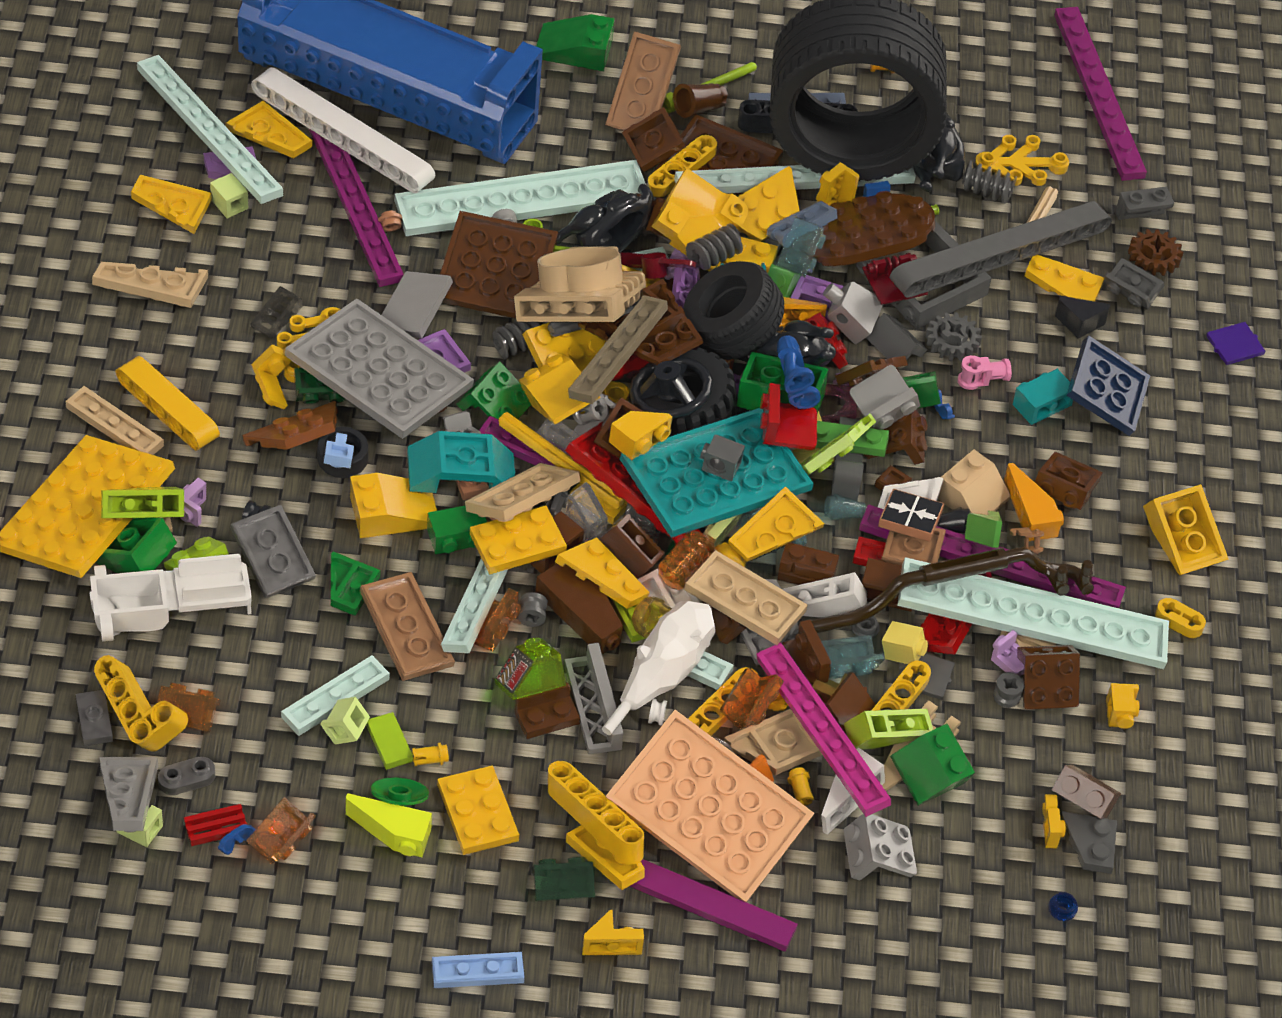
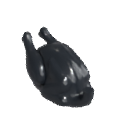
M948 113L940 141L925 159H921L920 163L912 167L915 174L921 180L919 187L926 192H931L933 186L930 183V179L933 177L958 182L963 177L965 165L964 144L955 128L954 120Z
M645 184L639 185L638 192L642 194L639 197L636 194L618 189L600 197L595 201V204L582 208L566 227L557 231L556 245H559L567 237L576 234L578 245L564 247H617L618 252L621 253L631 242L639 238L648 225L653 199L650 187Z
M793 320L785 324V326H779L768 342L754 351L755 353L778 357L777 343L781 337L789 335L797 340L804 363L825 367L836 355L835 347L825 339L832 338L834 332L830 328L817 327L803 320ZM751 354L738 358V360L748 363Z

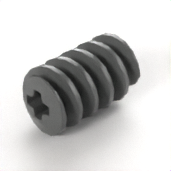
M970 160L962 184H964V190L967 192L973 187L974 194L978 195L983 189V197L987 198L992 192V200L997 201L1001 196L1002 203L1006 204L1013 193L1017 176L1013 181H1010V173L1007 172L1001 178V170L999 169L992 175L990 166L983 172L981 163L974 169L973 161Z
M731 223L688 243L686 246L688 260L696 262V267L699 266L703 270H708L711 266H716L719 262H724L727 258L730 259L735 254L738 255L743 251L740 233Z
M515 320L514 323H507L504 327H497L492 333L495 348L503 359L508 358V350L511 355H517V347L521 352H525L527 347L522 334L528 329L546 324L547 322H517Z

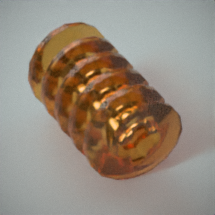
M687 532L665 559L659 563L658 571L661 579L672 589L682 590L685 588L686 582L716 550L714 543L700 532Z

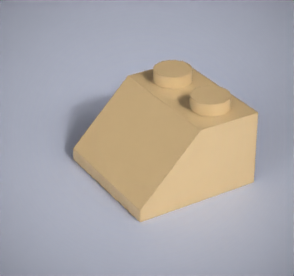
M973 449L941 476L944 480L938 500L945 503L952 510L962 507V509H969L970 513L987 515L988 510H998L1010 499L1011 495L995 464Z

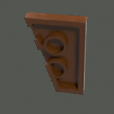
M905 356L892 357L886 360L879 359L875 362L870 360L835 375L838 386L849 383L850 387H854L889 365L895 366L899 372V369L908 366Z

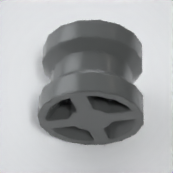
M533 592L524 594L520 599L519 621L530 627L543 625L546 619L545 610L547 609L548 602L546 597Z
M1011 672L1001 674L996 681L993 693L995 702L1007 708L1018 705L1024 689L1023 679Z

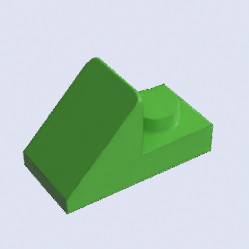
M988 510L987 515L969 513L965 539L998 548L1002 527L999 512Z

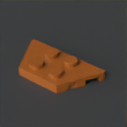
M333 401L314 409H302L297 412V415L290 418L282 417L275 419L271 425L242 435L244 444L251 446L260 441L261 447L287 450L333 433L336 430V414L339 412L337 403Z

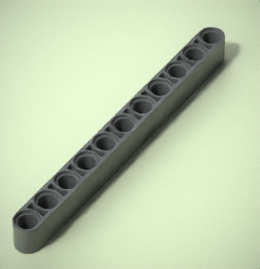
M1091 201L903 263L892 271L890 280L905 297H913L1100 234L1110 226L1112 218L1096 201Z

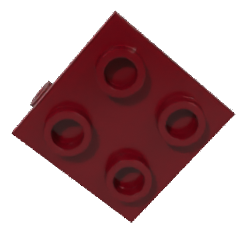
M906 253L898 258L895 255L891 259L885 257V259L871 260L869 264L862 267L881 305L928 295V292L907 298L890 280V274L897 266L917 259L915 254Z

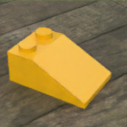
M557 354L550 357L546 361L547 364L540 368L528 370L524 377L518 380L532 407L553 424L559 423L590 404L569 398L568 389L582 372L565 354Z
M382 473L350 476V499L360 538L427 529L428 512L437 511L433 493L409 491L408 478Z
M1201 484L1153 499L1143 506L1152 532L1179 576L1229 560Z

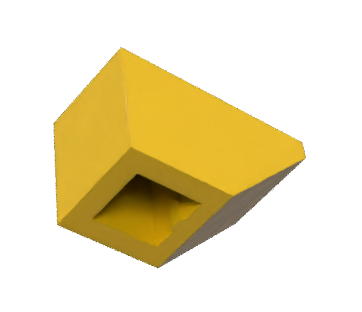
M630 411L611 424L609 443L633 460L639 455L647 453L658 442H663L669 437L672 416L667 413Z

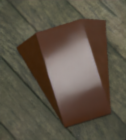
M663 278L642 289L643 296L666 300L668 310L634 351L633 356L658 365L664 361H671L703 344L701 336L690 319L686 318L683 308L678 306L672 291L668 290ZM628 314L614 322H578V327L608 341Z

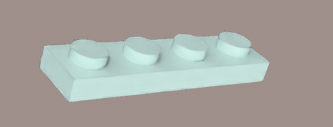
M371 655L282 710L281 718L300 736L321 723L322 720H326L337 700L351 697L359 699L387 682L390 673Z

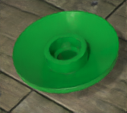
M383 778L371 785L372 795L389 804L407 807L420 804L429 797V790L425 785L406 778Z

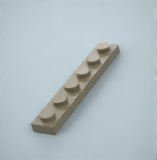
M644 295L568 389L569 398L593 404L668 310L667 301Z

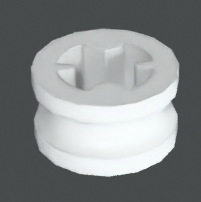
M655 698L652 700L648 723L652 724V722L656 721L660 726L663 725L667 701L663 700V702L659 703Z

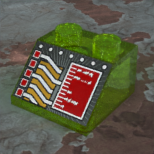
M527 639L524 644L517 645L496 676L495 684L512 700L566 686L561 654L544 639Z

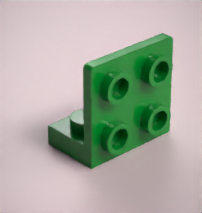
M499 361L479 377L473 384V387L462 396L456 405L462 411H465L470 406L474 408L479 406L488 417L492 416L496 419H499L505 412L519 419L531 403L520 382Z

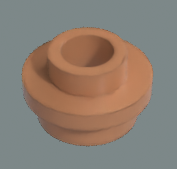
M392 210L383 212L378 221L381 223L384 232L400 229L402 215Z

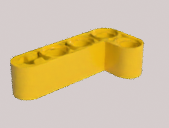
M105 655L96 662L94 667L95 676L132 742L148 751L154 752L162 748L186 728L188 717L180 708L168 701H160L153 707L150 706L131 669L126 664L110 655Z

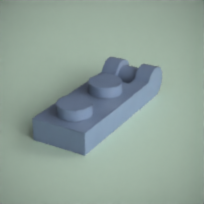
M819 201L772 224L767 230V236L774 241L778 240L780 245L789 247L794 239L805 236L808 232L837 219V209Z

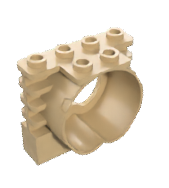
M571 247L546 254L537 261L539 282L531 288H525L514 296L517 322H614L625 314V310L643 297L642 289L646 287L645 275L640 271L622 272L621 255L617 247Z

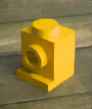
M1111 683L1106 697L1109 727L1127 729L1134 725V717L1139 715V701L1136 700L1139 691L1138 684Z

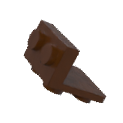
M915 410L911 414L898 419L888 428L882 429L889 430L885 454L904 449L914 465L924 463L925 451L927 450L925 431L928 429L925 417L923 415L920 416L918 411ZM864 454V456H865L867 459H871V458H874V457H878V456L865 455V454Z

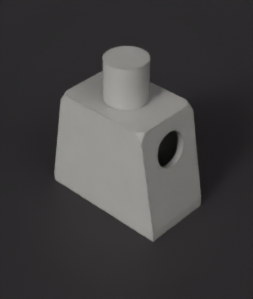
M855 282L848 283L842 289H839L833 283L829 284L823 292V296L832 302L827 314L828 318L856 345L871 334L883 304H880L874 293Z

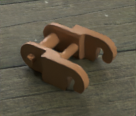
M1029 527L1010 529V535L1016 536V533L1020 536H1025V544L1022 548L1031 549L1035 554L1043 552V547H1040V537L1044 536L1043 531H1039V529L1031 531ZM1034 537V546H1029V538Z

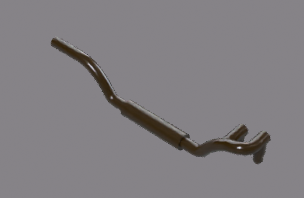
M1004 548L920 566L919 570L901 574L893 579L880 595L863 607L847 613L811 620L817 633L855 625L878 614L906 587L917 584L929 586L1005 569L1008 567V564L1024 561L1035 571L1046 575L1058 595L1063 596L1069 592L1068 578L1074 580L1083 595H1088L1094 590L1092 585L1093 564L1090 560H1085L1080 569L1075 565L1047 562L1028 548H1015L1006 551Z

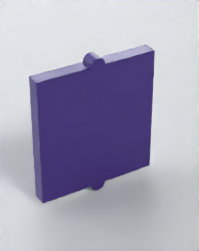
M1246 322L1210 331L1206 334V337L1214 347V352L1219 354L1226 365L1261 356L1266 352L1258 341V336L1253 334Z

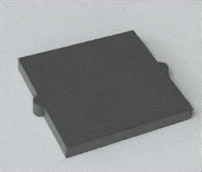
M925 653L924 656L920 657L919 661L929 665L931 675L928 685L921 694L942 700L947 685L951 684L952 679L950 676L955 663ZM900 663V674L908 664ZM918 672L917 674H913L912 681H911L913 684H914V680H915L919 675L922 676V673H921V672Z

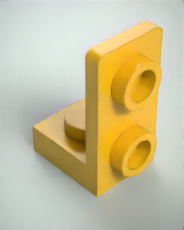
M275 345L267 348L251 365L255 373V379L263 393L264 401L270 406H276L284 410L288 404L277 375L292 361L285 356L284 349Z

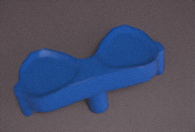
M939 390L941 404L934 405L936 411L943 419L955 418V415H952L953 411L950 404H942V392Z
M247 824L237 827L221 839L218 849L224 854L230 855L235 841L237 840L239 843L243 842V840L250 841L256 829Z

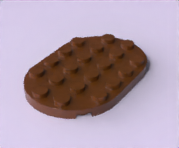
M880 191L876 195L869 197H856L852 202L832 203L830 206L837 209V219L808 232L805 236L794 239L792 245L789 246V250L795 257L804 262L810 263L813 260L822 263L823 266L849 265L902 252L922 244L927 240V235L930 232H934L935 213L932 207L923 201L921 197L895 194L889 191Z

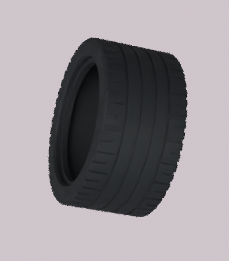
M819 0L813 3L812 6L805 7L804 11H799L783 27L773 51L770 122L778 143L797 163H801L807 169L810 168L812 172L823 175L825 171H830L841 162L859 174V182L860 180H880L883 177L888 178L894 176V174L898 175L904 172L905 169L909 170L913 165H917L921 162V159H925L929 152L933 151L935 145L940 141V137L944 132L947 115L946 51L938 30L928 18L925 19L921 12H917V9L897 0ZM871 64L895 72L904 78L913 89L903 99L893 105L874 111L857 112L837 109L821 102L806 89L805 85L819 73L836 66Z

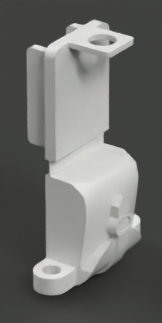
M240 554L180 559L178 561V568H174L172 571H163L161 569L106 575V566L99 565L94 566L95 576H90L92 590L90 592V600L97 628L101 632L102 642L114 641L113 636L120 634L122 631L136 632L163 629L169 622L168 611L170 610L188 612L246 606L248 615L251 614L252 600L246 564L241 562Z

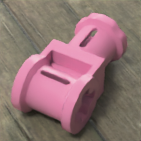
M966 356L962 360L961 366L963 370L959 374L957 381L962 388L967 390H974L980 386H989L990 380L1003 379V381H1010L1012 375L1011 363L1009 359L990 362L988 357Z

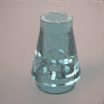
M838 494L826 497L824 504L825 517H830L831 520L863 518L865 513L864 502H858Z

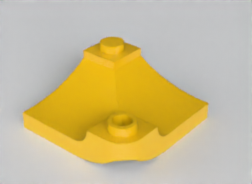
M686 168L661 207V211L651 227L671 240L669 244L687 256L686 246L688 243L700 237L702 238L704 235L710 234L729 223L739 230L748 216V207L743 200L734 194L723 193ZM733 207L737 208L739 213H736ZM711 266L708 271L710 272L716 266Z

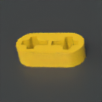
M1164 598L1158 603L1155 617L1169 620V628L1188 638H1197L1202 635L1206 620L1201 613L1172 598Z

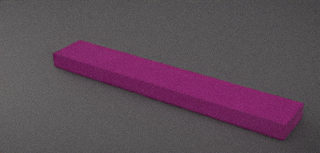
M642 859L641 863L645 868V877L630 885V887L786 952L797 930V923Z

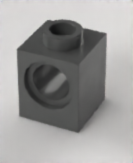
M715 434L711 443H705L700 456V458L704 459L702 470L732 482L741 465L745 445Z

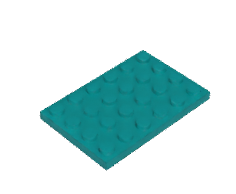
M761 408L668 437L665 441L658 442L652 446L647 453L641 454L633 460L621 453L620 461L671 538L764 507L784 487L788 488L795 496L812 490L814 483L789 447L763 444V429H760V420L764 411ZM715 434L745 445L741 465L732 482L702 470L704 459L700 458L705 443H711Z

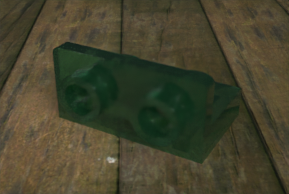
M585 857L568 858V863L556 864V859L538 860L539 865L532 867L535 902L595 898L593 862H585Z

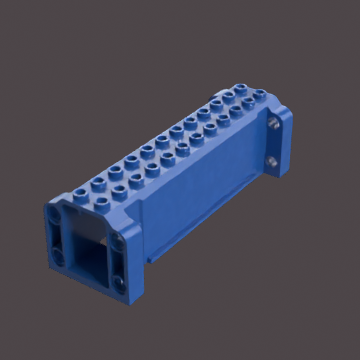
M242 0L238 13V50L244 54L246 60L263 67L268 65L277 67L354 100L432 130L440 135L481 150L484 157L502 164L509 160L538 121L543 52L541 48L522 42L514 53L498 47L495 51H491V47L375 0Z

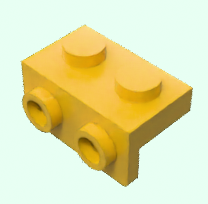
M841 162L830 171H825L819 180L821 185L816 196L817 202L822 201L829 206L836 202H852L856 195L859 174Z

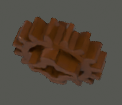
M1146 229L1145 234L1138 232L1136 237H1132L1128 249V254H1130L1129 261H1135L1137 267H1142L1146 272L1148 270L1151 271L1153 276L1156 275V272H1160L1162 276H1165L1166 271L1173 273L1175 268H1179L1183 256V251H1181L1182 244L1176 243V237L1169 238L1168 232L1160 234L1159 229H1156L1155 233H1151L1149 229Z

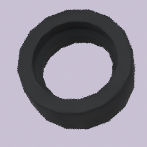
M337 427L335 432L320 437L317 446V460L320 468L326 474L337 478H348L361 473L368 462V443L366 437L360 431L350 427ZM337 432L347 434L346 444L353 445L359 452L352 458L350 468H335L330 464L323 463L327 441L335 442Z

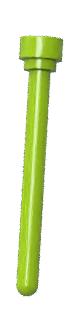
M750 62L702 84L714 83L720 86L754 72L757 69V65L754 62ZM672 92L666 94L663 104L668 114L676 111Z

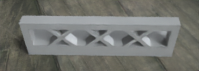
M599 643L588 644L587 656L569 658L564 661L575 707L580 716V725L588 755L622 750L624 733L621 722L611 735H607L602 731L601 725L608 721L617 708ZM587 666L589 672L583 678L574 673L573 667ZM584 686L595 692L591 700L580 695L579 692ZM590 709L601 714V718L597 723L586 718L585 715ZM597 731L606 736L608 742L593 744L592 736Z

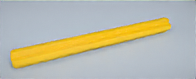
M505 412L499 418V426L556 467L579 471V483L613 508L619 509L624 504V499L617 497L604 482L595 479L588 469L574 462L570 456L513 415Z

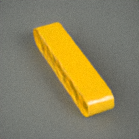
M137 356L116 369V376L122 386L192 449L198 451L220 436L216 423L143 357Z
M565 761L551 763L548 767V794L619 861L628 865H634L642 861L644 857L643 830L611 800L607 799L598 788L570 763Z

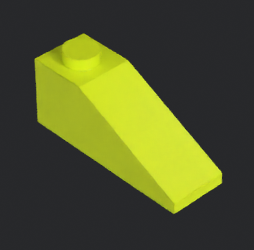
M347 793V816L393 851L400 852L405 856L423 857L432 829V813Z

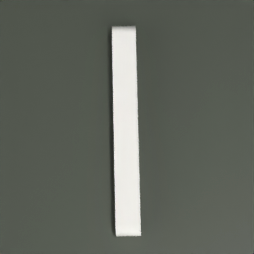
M270 67L252 81V89L258 97L408 191L418 193L435 178L434 169L426 161L279 70Z

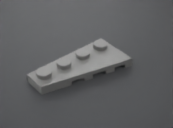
M99 757L113 831H143L158 770V758Z

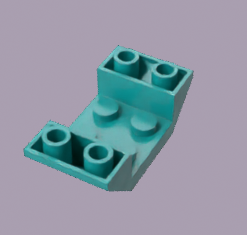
M437 431L407 448L409 491L436 493L440 479L488 482L490 489L515 476L514 453L492 434Z

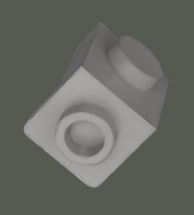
M468 411L443 417L445 431L481 434L479 430L472 427Z

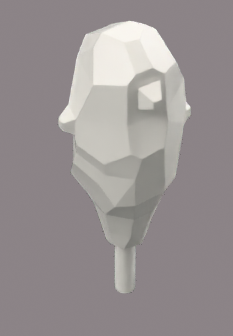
M680 601L669 612L660 617L644 644L637 648V656L634 660L632 672L620 698L621 704L602 727V731L605 734L611 735L630 710H637L658 695L674 689L699 663L705 649L709 647L710 641L715 634V625L709 604Z

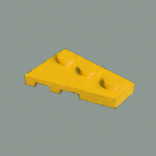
M140 175L131 191V199L195 234L212 201V193Z
M784 487L728 540V544L748 562L823 528L824 523L788 488Z
M597 537L558 554L555 560L560 566L564 567L566 564L577 571L576 576L583 581L588 578L599 585L600 592L627 609L647 600L650 594Z
M582 825L566 833V843L621 890L645 877V868L641 861L634 865L622 863Z

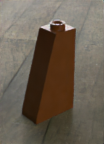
M556 564L538 575L536 593L546 597L547 605L587 644L599 643L602 654L608 650L612 651L619 646L623 625L607 596L600 592L599 585L588 578L583 581L576 576L577 571L566 564L564 567Z

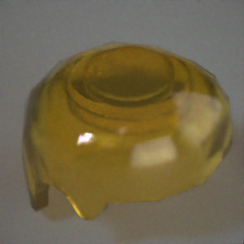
M649 596L642 599L634 608L632 623L634 630L640 636L647 639L660 617L672 609L664 603L663 599Z

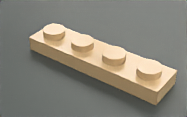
M85 386L66 400V408L122 446L154 455L164 446V439Z

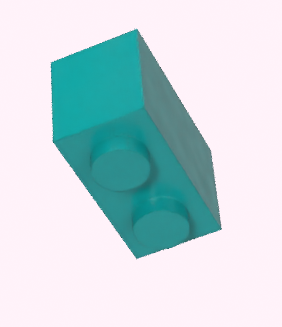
M1058 368L1049 373L1045 372L1038 378L1029 382H1023L1016 387L1012 405L1032 425L1072 406L1073 399L1066 396L1070 381Z

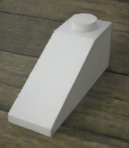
M855 572L782 589L808 605L803 616L824 618L847 613L867 604V591Z
M858 747L856 750L880 784L883 785L885 783L884 765ZM835 775L821 814L823 832L827 835L858 807L837 775Z

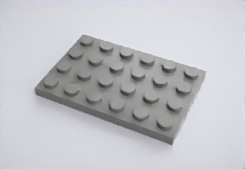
M357 298L285 348V356L402 439L471 389L474 382L473 378Z

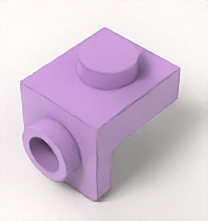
M197 478L194 482L187 484L183 488L184 517H180L183 521L190 522L196 527L201 524L200 505L206 500V482L200 478Z
M1012 630L1006 636L1001 635L995 640L991 661L1004 672H1011L1021 676L1024 674V665L1017 658V647L1020 646L1015 643L1017 633Z

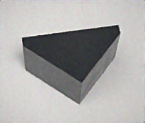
M1059 296L1055 317L1079 339L1105 325L1110 304Z

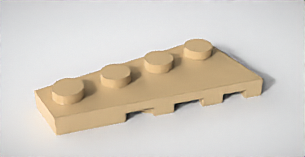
M101 262L92 276V285L192 308L208 279V270L199 269L198 273L186 272V268L175 267V271L160 270V266L149 265V267L137 269L135 264Z

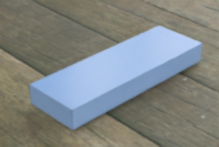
M522 952L432 957L434 988L524 983Z

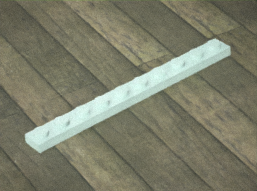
M159 55L137 62V70L260 204L283 196L282 186Z
M790 165L796 190L820 188L819 180L822 176L821 173L812 172L810 168L807 169L802 165ZM788 166L696 170L692 172L723 193H745ZM913 168L905 169L904 172L898 175L894 174V176L888 178L883 177L880 180H860V182L858 181V186L881 181H888L889 184L914 183L916 174ZM683 171L675 172V183H677Z

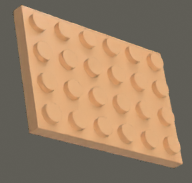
M676 710L673 711L606 795V798L611 800L632 821L732 896L744 902L751 898L814 815V812Z

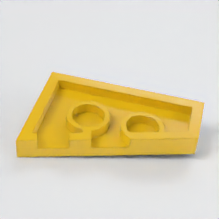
M261 101L225 123L230 132L293 159L312 148V139L265 101Z
M1040 255L1032 256L1025 272L1026 278L1047 292L1054 291L1060 296L1096 301L1104 283V277Z

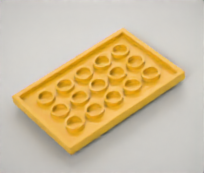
M85 435L0 531V552L82 578L133 519L101 518V490L160 487L175 470L173 461Z

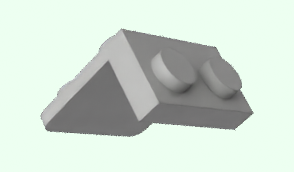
M893 365L885 367L850 389V395L864 417L871 413L876 420V423L871 428H888L898 419L911 414L920 407L917 393L913 387L909 388Z
M862 814L843 829L851 878L860 881L877 867L908 877H913L917 873L911 834L907 826L873 814L867 817Z

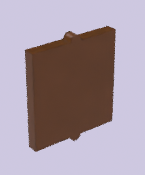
M854 672L848 673L825 704L845 734V722L864 711H871L876 705L867 693V687H863Z

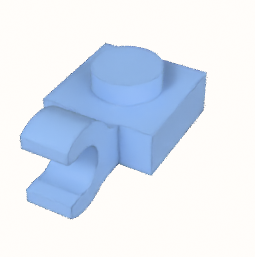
M337 432L335 442L327 441L324 464H330L335 468L351 467L354 446L346 444L347 434Z

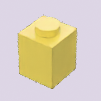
M892 621L882 639L885 659L909 664L916 660L919 661L920 657L925 655L928 647L923 628Z

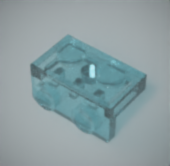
M795 216L777 265L797 272L802 277H806L807 272L812 273L817 259L813 258L817 248L822 249L827 236L822 234L824 227Z

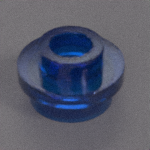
M1061 892L1050 899L1048 909L1054 918L1068 921L1076 916L1078 904L1071 894Z

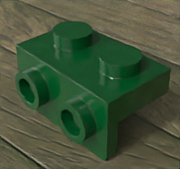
M294 368L296 401H303L304 404H315L319 400L336 401V403L345 401L344 397L303 368Z

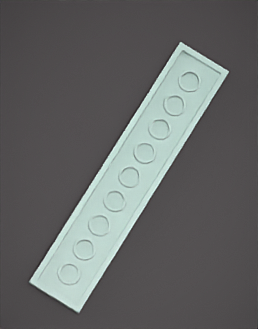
M637 160L424 189L418 193H396L395 203L398 213L402 215L401 223L405 236L454 230L459 211L492 217L498 210L511 209L515 212L517 220L579 212L582 208L595 204V201L600 197L618 189L627 193H639V185H646Z
M905 557L902 563L901 574L919 570L920 566L931 563ZM973 575L929 586H923V584L904 588L898 596L897 606L1001 631L1011 632L1014 630L1018 635L1060 645H1072L1077 649L1164 669L1167 664L1169 620L1065 595L1060 596L1056 593L981 575Z

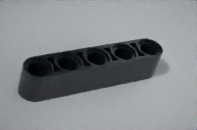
M770 100L742 101L739 107L738 127L744 132L773 133L770 122ZM825 103L837 109L858 112L857 108L851 104Z

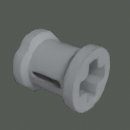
M599 398L593 404H589L575 412L573 417L579 425H585L594 419L602 421L608 415V407L604 399Z

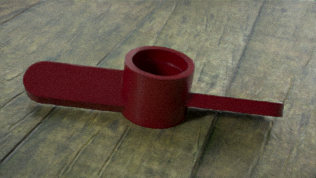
M662 252L647 254L619 253L622 265L630 268H641L646 279H657L667 276V267L696 268V262L668 259L666 254Z

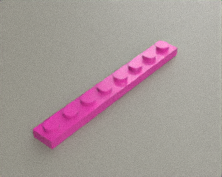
M779 643L756 653L758 663L865 817L891 806L890 796L783 644Z

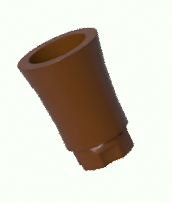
M714 83L698 85L679 84L673 92L674 108L684 118L697 113L716 110L726 105L728 93L724 86Z

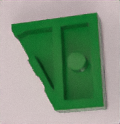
M333 551L331 553V606L356 616L365 602L360 593V587L378 581L380 570Z

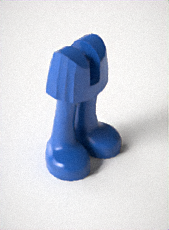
M789 335L783 336L777 343V354L784 372V386L788 393L789 402L800 409L812 408L821 399L819 390L811 386L815 379L814 373L809 368L804 367L803 356L797 340Z

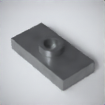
M104 690L76 694L84 746L113 742Z

